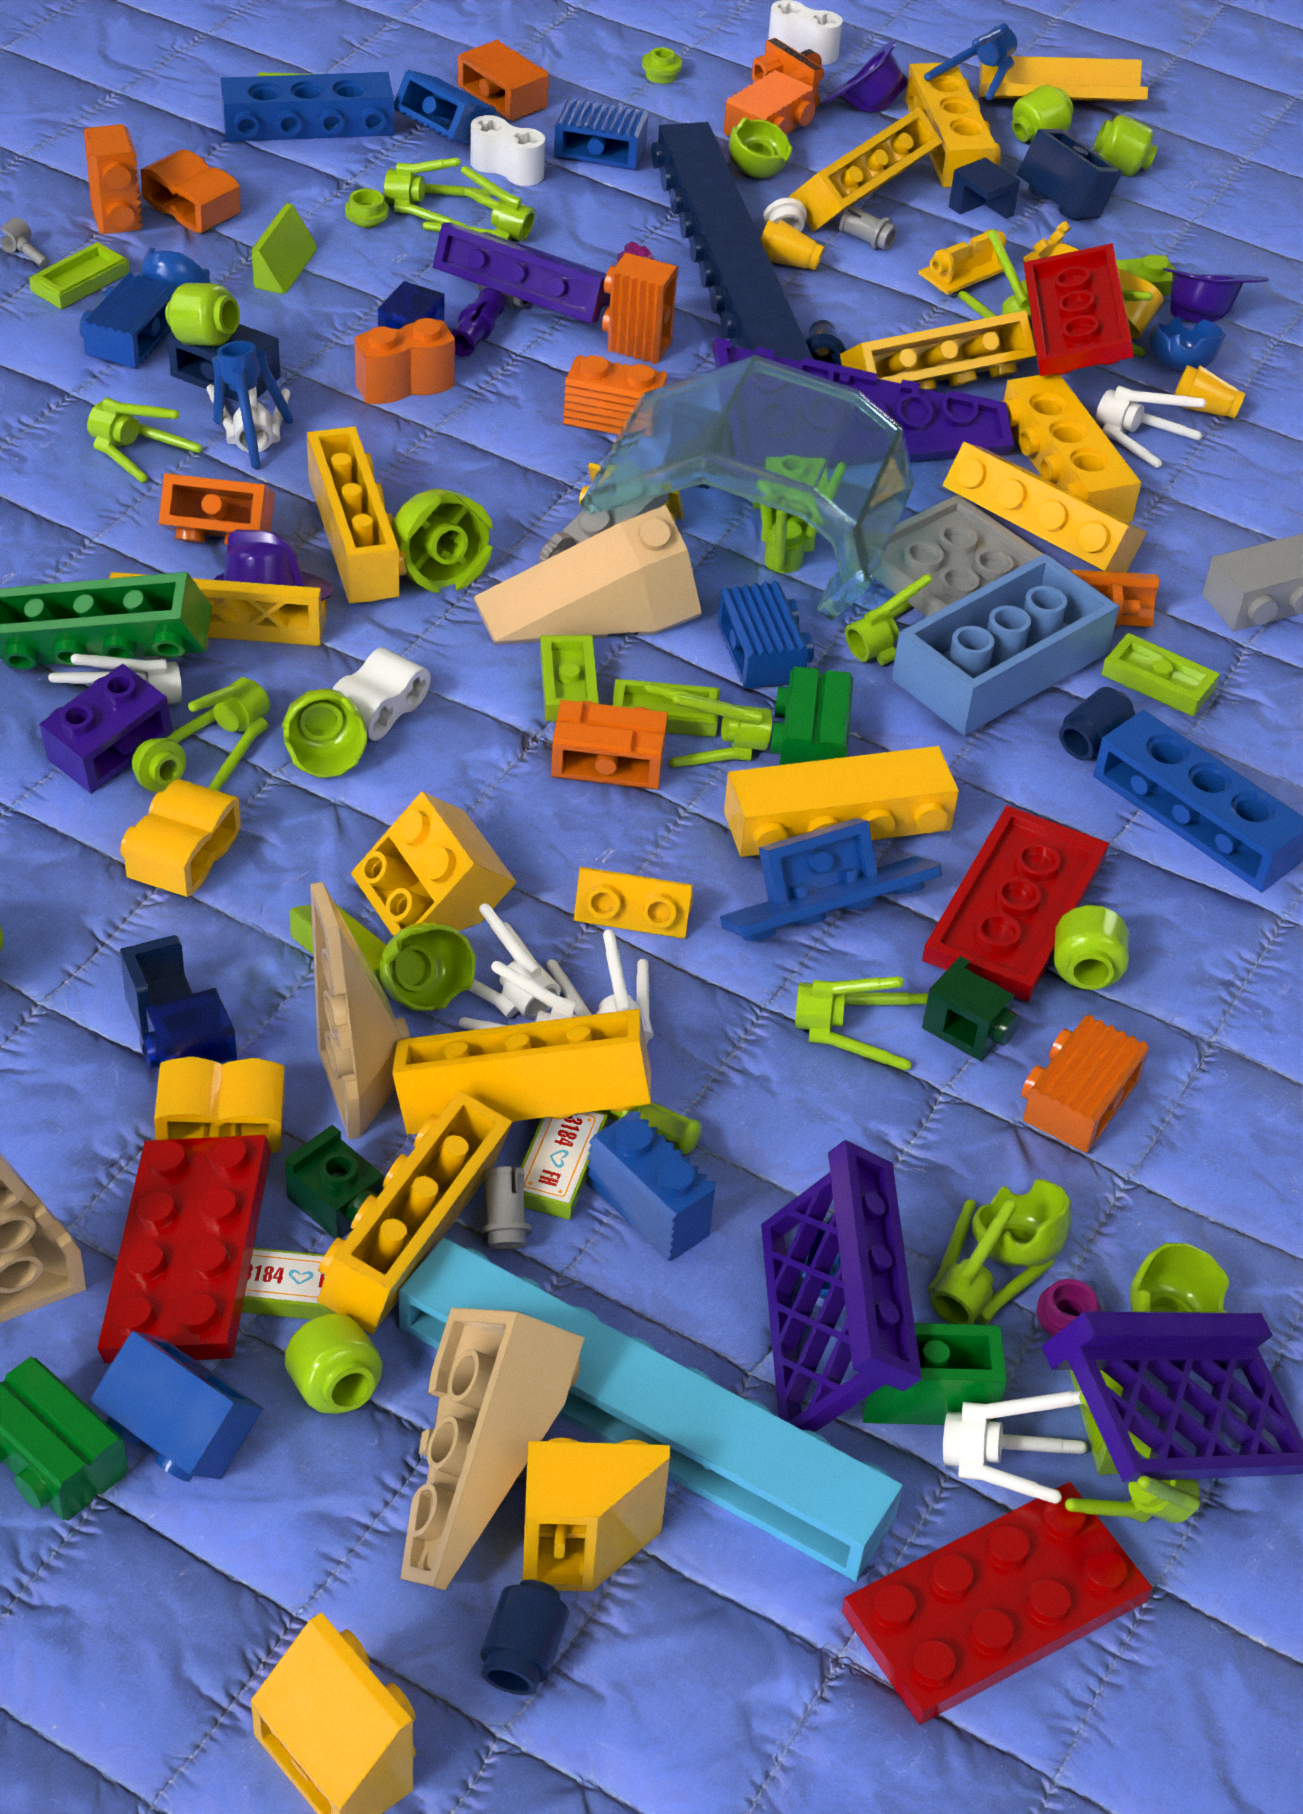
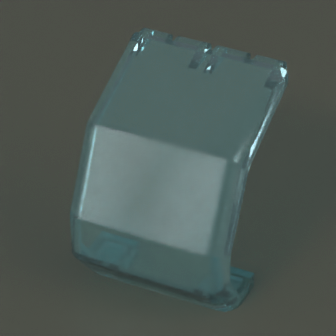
M753 355L644 393L637 401L627 422L624 424L581 500V507L587 513L594 514L598 511L603 512L705 484L801 517L829 540L834 548L839 571L829 579L816 608L826 618L833 621L860 598L872 583L915 480L903 427L860 390L758 355Z

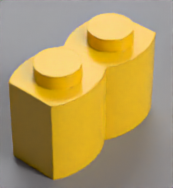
M181 779L173 781L164 791H159L154 796L150 804L149 814L144 816L136 826L129 827L123 836L120 853L125 861L126 877L185 897L194 894L207 878L214 861L224 856L240 831L239 797Z
M184 1057L161 1062L154 1115L155 1140L266 1135L272 1150L271 1153L281 1151L285 1100V1066L259 1058L236 1060L225 1064L199 1057Z

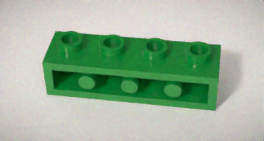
M188 572L0 588V658L9 668L27 670L34 668L36 665L62 663L77 666L71 662L73 654L134 659L136 657L148 656L177 658L186 653L205 652L212 605Z

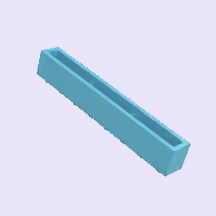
M443 1237L399 1289V1329L437 1350L451 1307L517 1311L585 1337L579 1355L581 1364L579 1376L574 1386L569 1390L565 1405L558 1414V1417L605 1443L617 1444L625 1440H640L650 1445H670L668 1478L857 1582L895 1522L903 1484L892 1479L881 1467L869 1462H860L831 1446L820 1434L795 1427L773 1415L762 1403L754 1399H744L714 1383L701 1370L692 1367L686 1368L658 1353L647 1341L638 1337H629L601 1322L591 1311L583 1307H573L545 1292L532 1279L517 1277L491 1263L484 1254L476 1249L463 1248Z

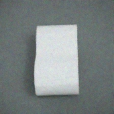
M776 1L771 6L768 40L777 38L799 53L811 49L821 56L822 65L832 64L839 58L843 20L840 15L834 12L813 10L797 1Z
M484 115L473 119L470 137V165L475 170L484 173L500 174L510 182L520 186H532L542 182L545 164V136L540 131L512 126L503 118L493 115Z
M379 647L370 654L364 665L356 673L341 678L333 689L341 691L345 696L353 700L364 720L367 738L372 741H378L389 732L394 722L402 714L413 711L422 703L428 692L431 676L426 668L385 647Z

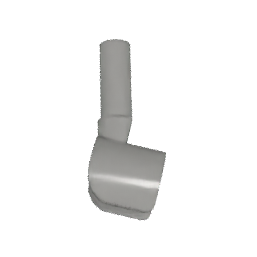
M14 217L1 226L2 232L7 234L1 239V247L5 252L13 253L18 249L41 268H45L49 264V259L30 244L31 230L24 220Z

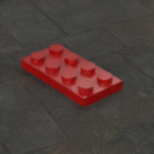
M1113 243L1023 262L1040 377L1050 374L1063 375L1075 369L1099 364L1112 365L1120 360L1134 357Z
M1006 805L924 946L922 961L947 971L961 955L970 960L968 970L986 980L994 982L1002 989L1013 994L1014 997L1029 1002L1054 956L1056 925L1064 914L1073 908L1080 907L1106 859L1109 843Z
M266 1135L144 1141L97 1347L105 1364H111L132 1330L163 1337L194 1360L233 1359L272 1151Z
M1070 1481L1055 1489L1062 1495L1059 1503L1054 1504L1036 1498L844 1597L841 1612L919 1725L1148 1602L1153 1587L1098 1516L1070 1512L1066 1509L1065 1502L1067 1499H1084Z

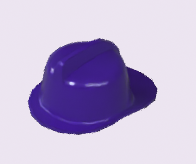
M891 41L885 45L854 77L825 97L819 103V106L828 103L840 95L864 112H877L888 107L907 86V78L891 53L896 42Z
M1162 268L1164 271L1172 272L1171 315L1175 318L1181 317V319L1197 323L1203 319L1210 322L1222 319L1230 312L1243 283L1269 281V278L1262 276L1191 274Z
M237 529L231 532L228 537L224 573L213 579L321 588V601L330 598L334 592L331 583L325 579L302 572L296 551L288 540L277 533L266 530Z

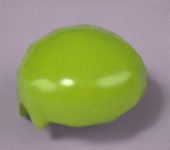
M745 117L736 127H732L728 144L730 158L742 173L752 178L766 179L779 173L788 163L792 153V146L787 135L778 125L763 119L749 120Z
M325 688L307 691L289 705L282 723L283 739L293 764L299 770L320 779L342 776L358 765L367 746V732L362 715L350 697L345 696L341 691Z
M430 922L412 924L398 931L383 949L382 959L379 962L380 980L389 997L408 1010L446 1009L449 1002L460 992L471 988L475 977L477 957L468 938L453 927Z
M1045 1179L1035 1180L1029 1192L1022 1195L1014 1194L1007 1186H1003L990 1204L978 1207L972 1219V1233L979 1243L1003 1204L1007 1200H1013L1016 1203L1015 1211L988 1255L996 1263L1009 1267L1040 1266L1053 1260L1062 1251L1068 1239L1071 1226V1200L1064 1188Z
M1166 1242L1149 1253L1134 1274L1130 1286L1131 1311L1227 1313L1224 1310V1298L1229 1287L1228 1276L1209 1253L1189 1243Z

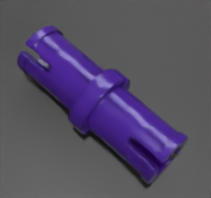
M491 288L483 289L475 302L467 305L461 311L458 317V324L451 331L455 338V354L457 356L466 357L471 355L479 341L489 337L494 330L495 320L504 311L505 308L503 306L506 305V300L500 291Z

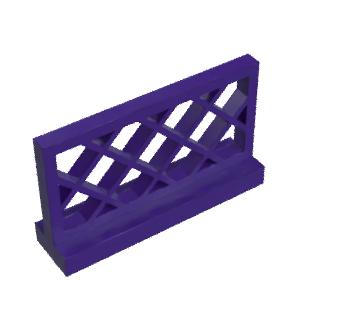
M451 222L442 223L432 266L434 269L590 324L599 321L602 306L610 305V294L604 292L606 277L604 272L489 232L480 233Z
M847 1140L842 1141L828 1152L830 1172L761 1224L778 1417L801 1430L813 1432L818 1431L885 1384L904 1392L922 1379L893 1163ZM833 1200L834 1213L829 1224H826L823 1220ZM801 1223L786 1255L784 1235ZM819 1229L825 1231L811 1265H805L804 1263ZM839 1252L841 1264L835 1277H832L828 1274ZM800 1272H806V1277L791 1308L790 1295ZM826 1281L831 1284V1287L815 1320L810 1318V1315ZM845 1305L847 1319L840 1332L834 1328ZM806 1324L813 1328L797 1362L796 1347ZM833 1336L838 1340L821 1375L815 1371L830 1337ZM852 1359L853 1370L860 1373L841 1385ZM813 1379L818 1382V1385L808 1408L802 1412L801 1403Z
M1084 1311L1041 1346L1051 1370L1073 1371L1122 1482H1137L1140 1476H1148L1160 1481L1303 1473V1439L1258 1349L1260 1345L1273 1336L1262 1313ZM1191 1369L1213 1387L1211 1395L1189 1378ZM1234 1369H1242L1253 1393L1232 1377ZM1100 1370L1123 1387L1121 1397L1106 1385ZM1146 1370L1169 1387L1167 1396L1144 1378ZM1137 1399L1160 1417L1158 1427L1135 1409ZM1183 1399L1205 1416L1203 1425L1181 1408ZM1227 1399L1248 1415L1247 1423L1243 1422L1225 1407ZM1219 1428L1241 1446L1239 1455L1217 1437ZM1263 1428L1275 1437L1282 1453L1261 1436ZM1128 1430L1151 1448L1149 1459L1139 1458ZM1174 1430L1197 1447L1195 1457L1172 1439Z

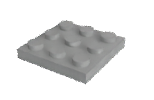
M957 494L855 544L851 561L895 594H898L923 575L930 574L932 582L906 601L928 617L1043 555V553Z

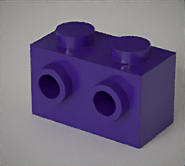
M123 663L106 676L94 681L88 689L63 707L55 709L48 718L39 723L47 759L90 794L131 765L136 749L143 742L149 739L167 738L174 733L167 697Z

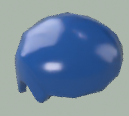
M149 248L141 264L140 276L142 278L147 276L151 281L156 279L159 283L162 281L167 285L172 283L176 288L184 283H210L209 269H202L195 260L180 252L164 250L155 252V248Z
M1176 317L1166 325L1161 323L1155 324L1150 333L1149 340L1153 353L1164 365L1174 370L1184 371L1186 365L1196 369L1199 365L1204 368L1210 365L1217 356L1226 335L1219 326L1209 320H1200L1195 327L1188 329L1182 326L1181 317Z

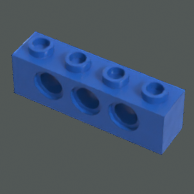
M389 72L220 78L226 142L394 135V96Z
M1145 710L1140 711L1102 737L1093 777L1259 892L1265 891L1302 862V815Z

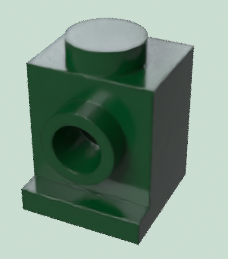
M960 955L929 989L922 1029L982 1062L997 1043L1005 1046L1010 1041L1019 1025L1020 1015L1011 1011L1014 995L1002 989L994 982L986 980L968 970L970 960Z
M333 1124L285 1158L287 1198L335 1240L338 1237L342 1239L353 1230L351 1224L367 1197L373 1195L377 1198L384 1189V1175L341 1140V1131Z

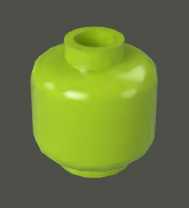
M1041 85L1020 98L1014 104L1012 111L1013 121L1011 125L1015 136L1022 142L1029 141L1032 143L1038 129H1063L1067 132L1071 127L1072 115L1074 113L1070 97L1060 88Z
M1119 115L1112 121L1107 119L1104 121L1092 150L1122 170L1121 175L1132 177L1140 168L1147 170L1150 167L1158 146L1152 144L1153 130L1150 126L1125 115Z
M184 283L180 285L172 294L165 310L166 321L174 336L185 345L220 346L230 339L240 322V310L236 299L223 285L215 283Z
M1096 905L1073 908L1064 914L1055 928L1054 965L1059 976L1070 985L1088 990L1109 987L1122 978L1127 971L1129 962V931L1124 919L1115 911Z
M332 1313L318 1316L308 1321L291 1337L285 1350V1368L305 1402L320 1413L338 1414L361 1407L371 1398L382 1378L383 1362L377 1348L361 1325L347 1315Z

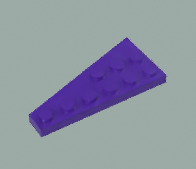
M717 337L714 339L712 348L724 417H727L726 428L735 476L758 474L759 471H764L765 460H796L806 463H824V469L834 468L836 465L851 467L956 458L963 442L985 448L997 455L1009 454L1014 447L1005 402L952 390L944 394L919 388L920 383L902 379L901 383L878 379L877 373L806 357L802 361L774 355L775 350L757 347L756 351L731 346L732 341Z

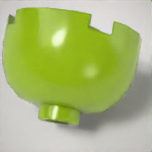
M433 488L418 493L400 507L393 519L392 531L400 552L405 551L406 576L430 592L441 593L438 589L455 584L456 591L467 587L481 575L491 558L493 546L489 545L488 541L490 536L489 529L493 530L492 520L482 505L458 491Z

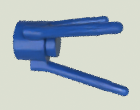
M1006 23L995 26L988 33L974 39L972 47L927 72L924 75V79L930 81L977 55L984 65L999 67L986 93V99L992 100L1007 71L1014 66V60L1011 55L1017 49L1016 35Z
M234 341L218 348L217 356L212 358L215 373L213 420L216 424H221L223 421L225 383H227L229 389L236 391L238 394L251 466L254 469H259L261 466L259 448L248 390L257 386V378L260 375L285 423L291 424L293 416L268 367L265 350L256 351L255 344L250 341Z

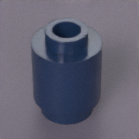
M1101 687L1064 718L1063 726L1059 730L1060 742L1064 749L1071 756L1079 760H1088L1091 757L1097 758L1102 737L1136 715L1131 700L1124 693L1110 687Z
M528 1579L521 1581L519 1585H510L502 1590L480 1652L481 1659L484 1662L481 1671L482 1677L492 1686L516 1695H531L536 1692L539 1682L545 1681L549 1677L569 1617V1609L560 1600V1594L554 1587L541 1581Z

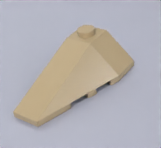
M666 505L620 522L474 596L476 607L494 645L540 642V635H592L593 639L607 638L608 634L637 632V636L655 635L701 617L702 614L688 549Z
M318 882L310 884L317 1046L348 1140L362 1136L395 1091L396 1087L392 1071L397 1040L410 1038V1034L404 1017L395 1019L383 988L324 883Z
M0 1153V1323L87 1289L81 1250L77 1242Z
M451 1307L431 1370L428 1394L439 1398L435 1429L429 1428L422 1432L419 1454L427 1456L429 1464L427 1483L422 1485L412 1498L400 1579L446 1590L527 1464L528 1441H542L565 1405L568 1392L574 1386L579 1376L581 1365L579 1355L585 1337L517 1311Z

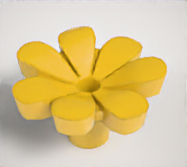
M1064 221L1059 224L1048 241L1045 238L1038 241L1033 246L1035 251L1024 256V262L1048 257L1057 244L1063 243L1066 233L1071 230L1068 222Z

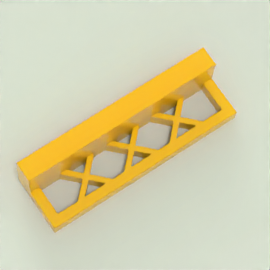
M1011 56L1014 60V66L1007 71L993 98L1020 99L1038 86L1050 85L1064 90L1071 101L1139 102L1148 100V87H1140L1142 60ZM980 61L978 98H986V93L999 68L998 66H987Z
M111 572L109 579L144 576V574ZM192 578L212 605L208 638L321 645L327 615V600L321 601V588Z

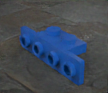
M854 818L758 847L768 901L720 916L723 929L741 936L746 941L766 939L776 934V927L792 922L796 925L814 924L826 919V912L837 908L861 909L875 904V897L889 892L908 894L922 890L925 887L924 881L942 876L941 865L914 856L876 868L869 823L867 820Z

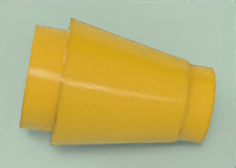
M768 220L760 238L771 263L803 269L808 268L816 271L825 246L818 244L815 240L783 220H780L779 223Z
M1186 365L1174 392V395L1203 398L1206 401L1205 406L1202 408L1181 406L1183 409L1223 417L1227 416L1235 419L1245 397L1244 392L1237 390V388L1201 365L1197 369Z

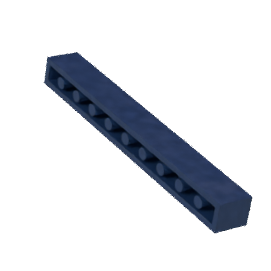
M709 122L659 125L658 142H653L651 148L653 167L655 169L659 168L661 172L663 191H669L673 215L678 214L680 218L682 238H688L690 243L691 260L693 263L699 264L701 284L703 288L708 287L710 291V303L713 313H719L723 338L732 341L731 346L756 351L757 347L775 350L774 355L798 361H802L805 357L813 359Z

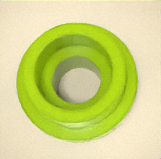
M657 47L643 56L642 68L645 70V76L648 80L661 84L671 83L677 79V73L682 69V59L669 48Z
M364 188L353 191L349 195V201L345 204L346 218L362 228L375 227L386 220L389 215V207L384 201L383 194L374 189Z
M168 738L146 740L136 749L132 758V769L139 784L147 790L156 793L164 791L173 781L181 779L186 767V755L183 748Z

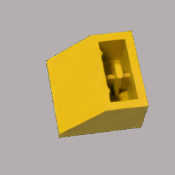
M423 791L420 792L351 872V875L393 937L403 928L422 922L449 925L457 931L480 924L485 919L480 913V905L487 903L493 909L517 883L465 810Z
M571 1438L528 1441L522 1581L528 1579L541 1581L554 1587L557 1591L592 1592L658 1536L662 1531L670 1462V1445H650L640 1440H625L617 1444L583 1443Z
M322 1612L308 1621L251 1699L254 1736L317 1814H383L413 1791V1758L416 1756V1750L413 1745V1722L416 1720V1715L408 1698L397 1685L390 1682L384 1686L369 1669V1657L357 1637L347 1629L339 1633Z

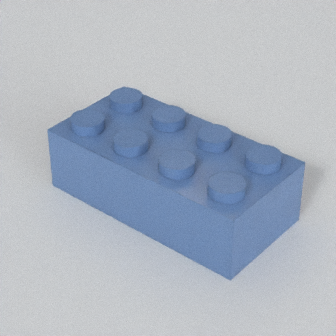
M1045 553L900 631L892 680L965 736L1108 654L1119 606Z

